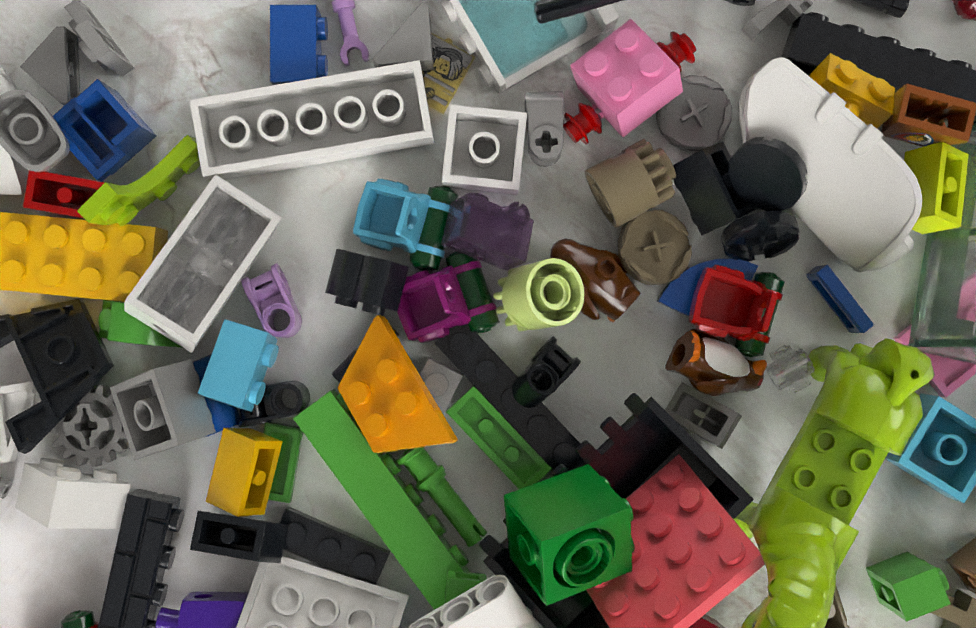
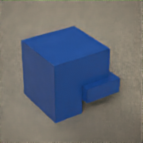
M99 79L94 81L79 96L72 98L53 115L68 140L70 151L91 175L100 182H103L108 176L114 175L157 136L116 90Z

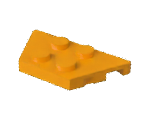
M377 315L373 319L337 388L373 453L455 443L458 441L456 435L388 320L384 316Z

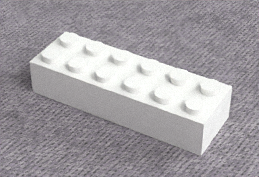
M420 60L189 100L202 177L210 181L215 174L224 180L435 144Z

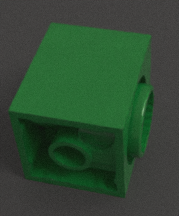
M589 464L503 495L509 557L546 606L632 571V553L634 552V543L631 537L632 508L625 498H621L611 488L608 480L604 476L601 477Z

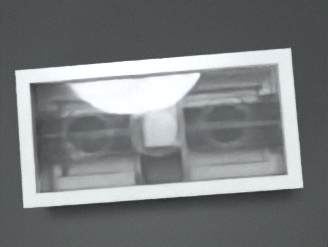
M215 174L126 298L124 311L192 353L275 232L282 217Z

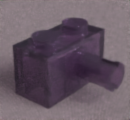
M467 193L450 203L441 245L503 270H509L526 262L534 220L530 219L529 210L524 204L519 206V202H513L509 206L502 207L490 202L488 197L483 194Z

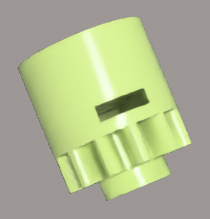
M556 258L545 259L508 270V277L498 279L499 286L503 288L502 291L493 294L495 299L502 300L503 303L502 306L496 309V313H506L508 317L505 319V325H517L518 331L566 325L578 316L584 303V286L580 275L568 262Z

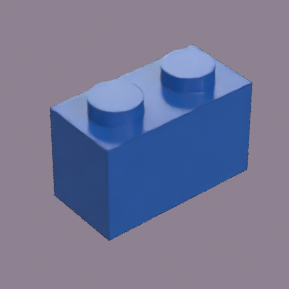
M270 5V82L273 85L328 76L327 55H322L321 40L328 39V23L326 17H321L317 5Z

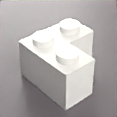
M41 458L40 464L24 463L16 509L47 528L120 529L126 498L131 484L117 478V472L107 469H94L93 474H81V470L64 467V461L51 458Z

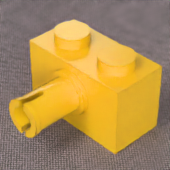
M830 53L809 75L830 94L835 92L846 102L845 107L866 125L872 124L878 128L893 115L895 87L891 86L884 79L876 78L857 68L850 61L843 60Z

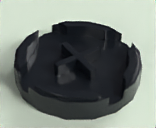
M764 137L753 138L743 143L731 158L728 171L731 184L740 198L751 206L764 211H784L793 207L807 188L805 177L807 174L806 165L797 151L783 141L777 139L772 141L762 140Z
M776 210L761 211L733 221L723 230L721 241L727 256L735 260L739 259L749 262L755 260L754 255L764 254L766 259L787 252L798 242V233L800 231L796 217L790 213Z

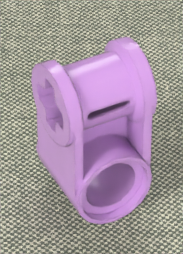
M277 263L272 265L271 270L252 279L245 277L241 280L244 291L254 307L265 332L280 338H290L299 332L302 324L301 315L291 295L287 279ZM285 310L290 316V324L285 330L278 331L274 326V317L278 312Z

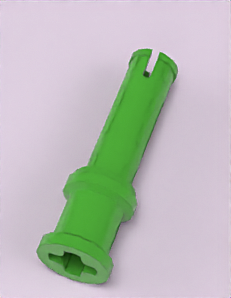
M424 447L407 449L396 459L398 465H404L416 480L415 487L418 491H426L468 547L478 543L482 539L480 535L484 537L487 534L486 529L482 527L445 479V468L442 465H437Z

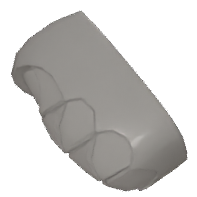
M11 90L0 95V145L19 164L30 171L45 172L57 165L69 154L70 146L68 140L42 102L26 90Z

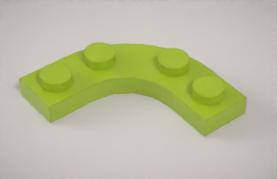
M186 135L153 169L128 185L120 186L105 182L77 212L88 223L100 225L118 223L120 226L126 225L139 211L157 198L160 201L169 198L177 189L175 183L185 173L189 175L200 167L196 138Z

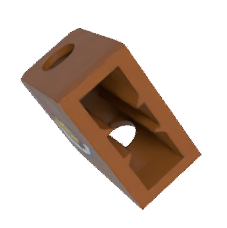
M905 84L895 93L893 115L883 123L881 133L885 137L921 147L939 142L949 145L969 142L976 113V103L911 84ZM948 120V127L943 121Z

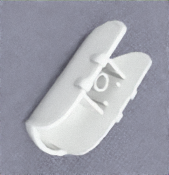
M783 57L772 59L747 80L740 93L738 116L742 143L753 138L764 137L762 140L772 141L777 139L783 141L797 151L806 165L807 174L805 177L807 188L795 205L789 209L842 262L851 266L854 271L859 273L880 270L896 262L914 247V241L909 236V233L918 220L922 209V193L917 177L906 162L882 139L884 134L872 124L866 125L845 107L846 102L835 92L831 94L789 59Z

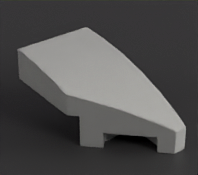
M777 0L750 19L742 28V31L753 40L778 16L790 26L813 2L811 0Z

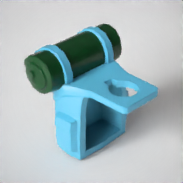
M379 178L376 182L367 181L358 205L353 234L359 237L363 244L380 250L391 251L393 247L401 248L405 252L410 253L409 262L421 271L438 270L441 259L445 255L444 250L453 217L457 212L456 205L459 195L447 186L430 187L427 194H418L409 191L408 186L401 182Z

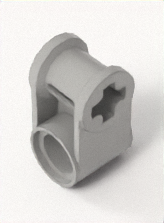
M563 91L525 93L529 157L538 166H552L559 160L564 143ZM541 140H548V144L551 146L549 153L543 152V148L540 146Z

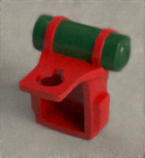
M714 265L712 268L705 267L693 294L688 322L694 324L695 330L719 338H724L729 334L731 337L736 338L735 347L746 357L763 356L766 344H769L770 341L769 334L779 301L782 300L783 294L781 293L785 281L771 272L756 273L754 280L744 279V273L737 269L721 265Z

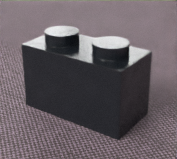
M723 141L706 147L673 165L676 172L674 184L681 192L690 211L691 219L697 226L701 236L756 210L755 207L740 198L731 184L728 173L731 156Z
M198 511L190 550L256 562L281 563L288 525Z

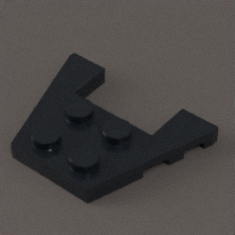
M79 299L32 308L31 312L13 316L10 314L0 315V348L13 340L15 341L41 399V402L5 421L18 452L23 454L32 451L114 366L85 303Z

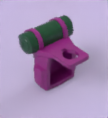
M460 248L452 252L446 258L447 267L442 268L440 271L431 274L427 270L419 271L406 277L397 313L408 340H418L420 343L431 342L449 335L450 328L468 324L471 332L485 333L491 331V328L500 323L496 313V304L493 303L481 269L480 260L478 261L474 249Z

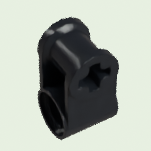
M554 336L532 357L531 363L512 385L513 396L523 407L533 408L538 406L554 393L581 363L577 357H570L557 345V339ZM532 381H533L534 383H536V385L538 386L539 390L534 387V385L532 384Z
M286 381L266 385L261 402L258 405H254L252 412L240 409L241 420L238 421L239 427L267 423L302 412L308 407L310 402L309 390L299 381ZM286 388L293 390L298 397L295 408L286 407L282 401V394Z

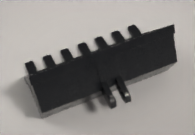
M632 393L624 401V405L633 414L621 426L611 416L601 423L600 428L609 438L597 450L587 440H584L576 448V452L585 460L579 467L589 464L601 477L604 476L608 480L611 488L621 498L626 499L679 454L733 519L754 500L652 397L644 402L636 393ZM560 464L552 471L551 475L554 477L570 470L564 464ZM506 517L503 519V523H504L505 525H506ZM487 535L479 543V547L488 555L483 560L485 565L495 575L507 577L524 605L531 610L533 617L543 628H609L587 590L546 606L510 559L508 537L500 543L491 535Z

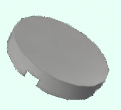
M689 75L681 78L683 92L656 112V121L660 133L671 145L685 151H700L714 145L725 136L732 120V105L718 82L706 76Z

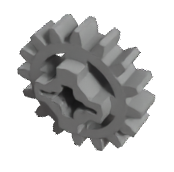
M99 385L96 391L95 387H93L49 432L58 433L59 436L52 444L53 447L64 446L66 448L62 455L64 459L76 455V465L78 466L86 464L88 460H90L92 467L102 465L103 459L109 463L117 459L115 451L122 453L128 449L126 443L123 442L127 438L112 394L108 395L109 385ZM103 404H105L111 410L113 415L109 413L106 409H104ZM77 407V414L70 420L74 409ZM88 421L97 422V429L89 428ZM112 430H115L113 438L108 443L107 436ZM74 437L81 442V445L74 439Z

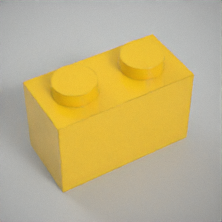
M223 428L205 502L237 517L265 515L283 441L252 428Z

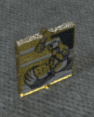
M432 33L434 70L422 71L428 106L444 115L471 67L475 56L469 55L466 51L453 45L450 38L444 40Z

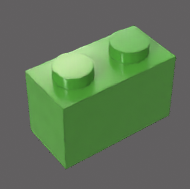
M909 552L901 553L866 567L879 603L906 622L951 604L946 590H949L950 587L943 571L939 567H935Z

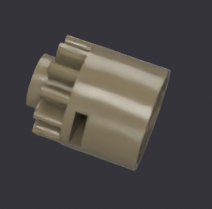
M645 139L623 149L616 156L609 157L585 170V177L591 192L603 214L614 228L674 197L673 195L675 194L671 185H673L672 180L676 178V172L669 157L662 148L653 150L651 143L646 142Z

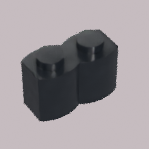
M336 249L325 293L336 295L334 303L356 309L358 302H362V311L384 316L386 309L398 312L409 266Z

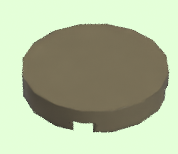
M664 210L647 211L628 221L622 227L617 240L618 257L624 270L634 280L646 285H662L679 278L688 267L692 256V245H689L687 237L689 233L686 226L675 215Z

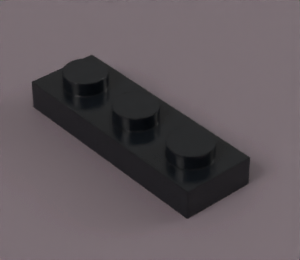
M289 506L285 509L279 524L288 525L283 549L339 574L374 585L377 584L391 551Z

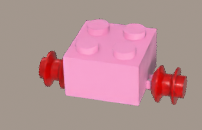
M630 19L581 56L570 67L578 90L593 106L578 103V114L574 117L568 113L564 114L567 122L563 124V128L568 136L575 143L581 140L587 145L589 143L587 135L590 132L602 133L601 119L605 118L622 137H625L681 94L683 87L680 63L684 60L691 64L695 62L693 53L696 52V47L692 40L685 33L679 35L672 31L670 33L671 42L668 45L662 42L656 44Z

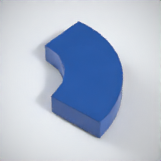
M730 258L714 259L696 264L686 269L679 278L672 280L662 291L656 302L689 317L693 294L705 267L712 268L714 265H721L737 269L744 273V279L752 280L758 265Z

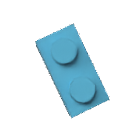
M224 319L197 394L252 412L254 405H258L264 396L266 384L263 380L267 368H271L277 359L279 347L276 343L278 339L268 332Z

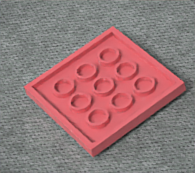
M678 454L626 498L633 511V521H631V537L634 543L632 571L589 588L587 592L609 628H689L765 564L759 549L687 462Z

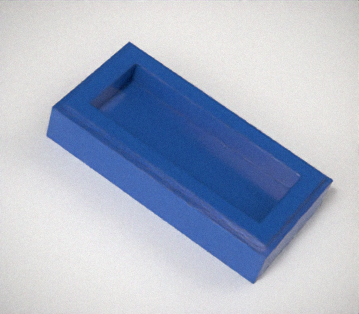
M828 264L816 266L806 274L808 280L849 333H865L874 326L873 322Z

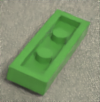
M474 385L446 411L518 489L537 483L552 469Z

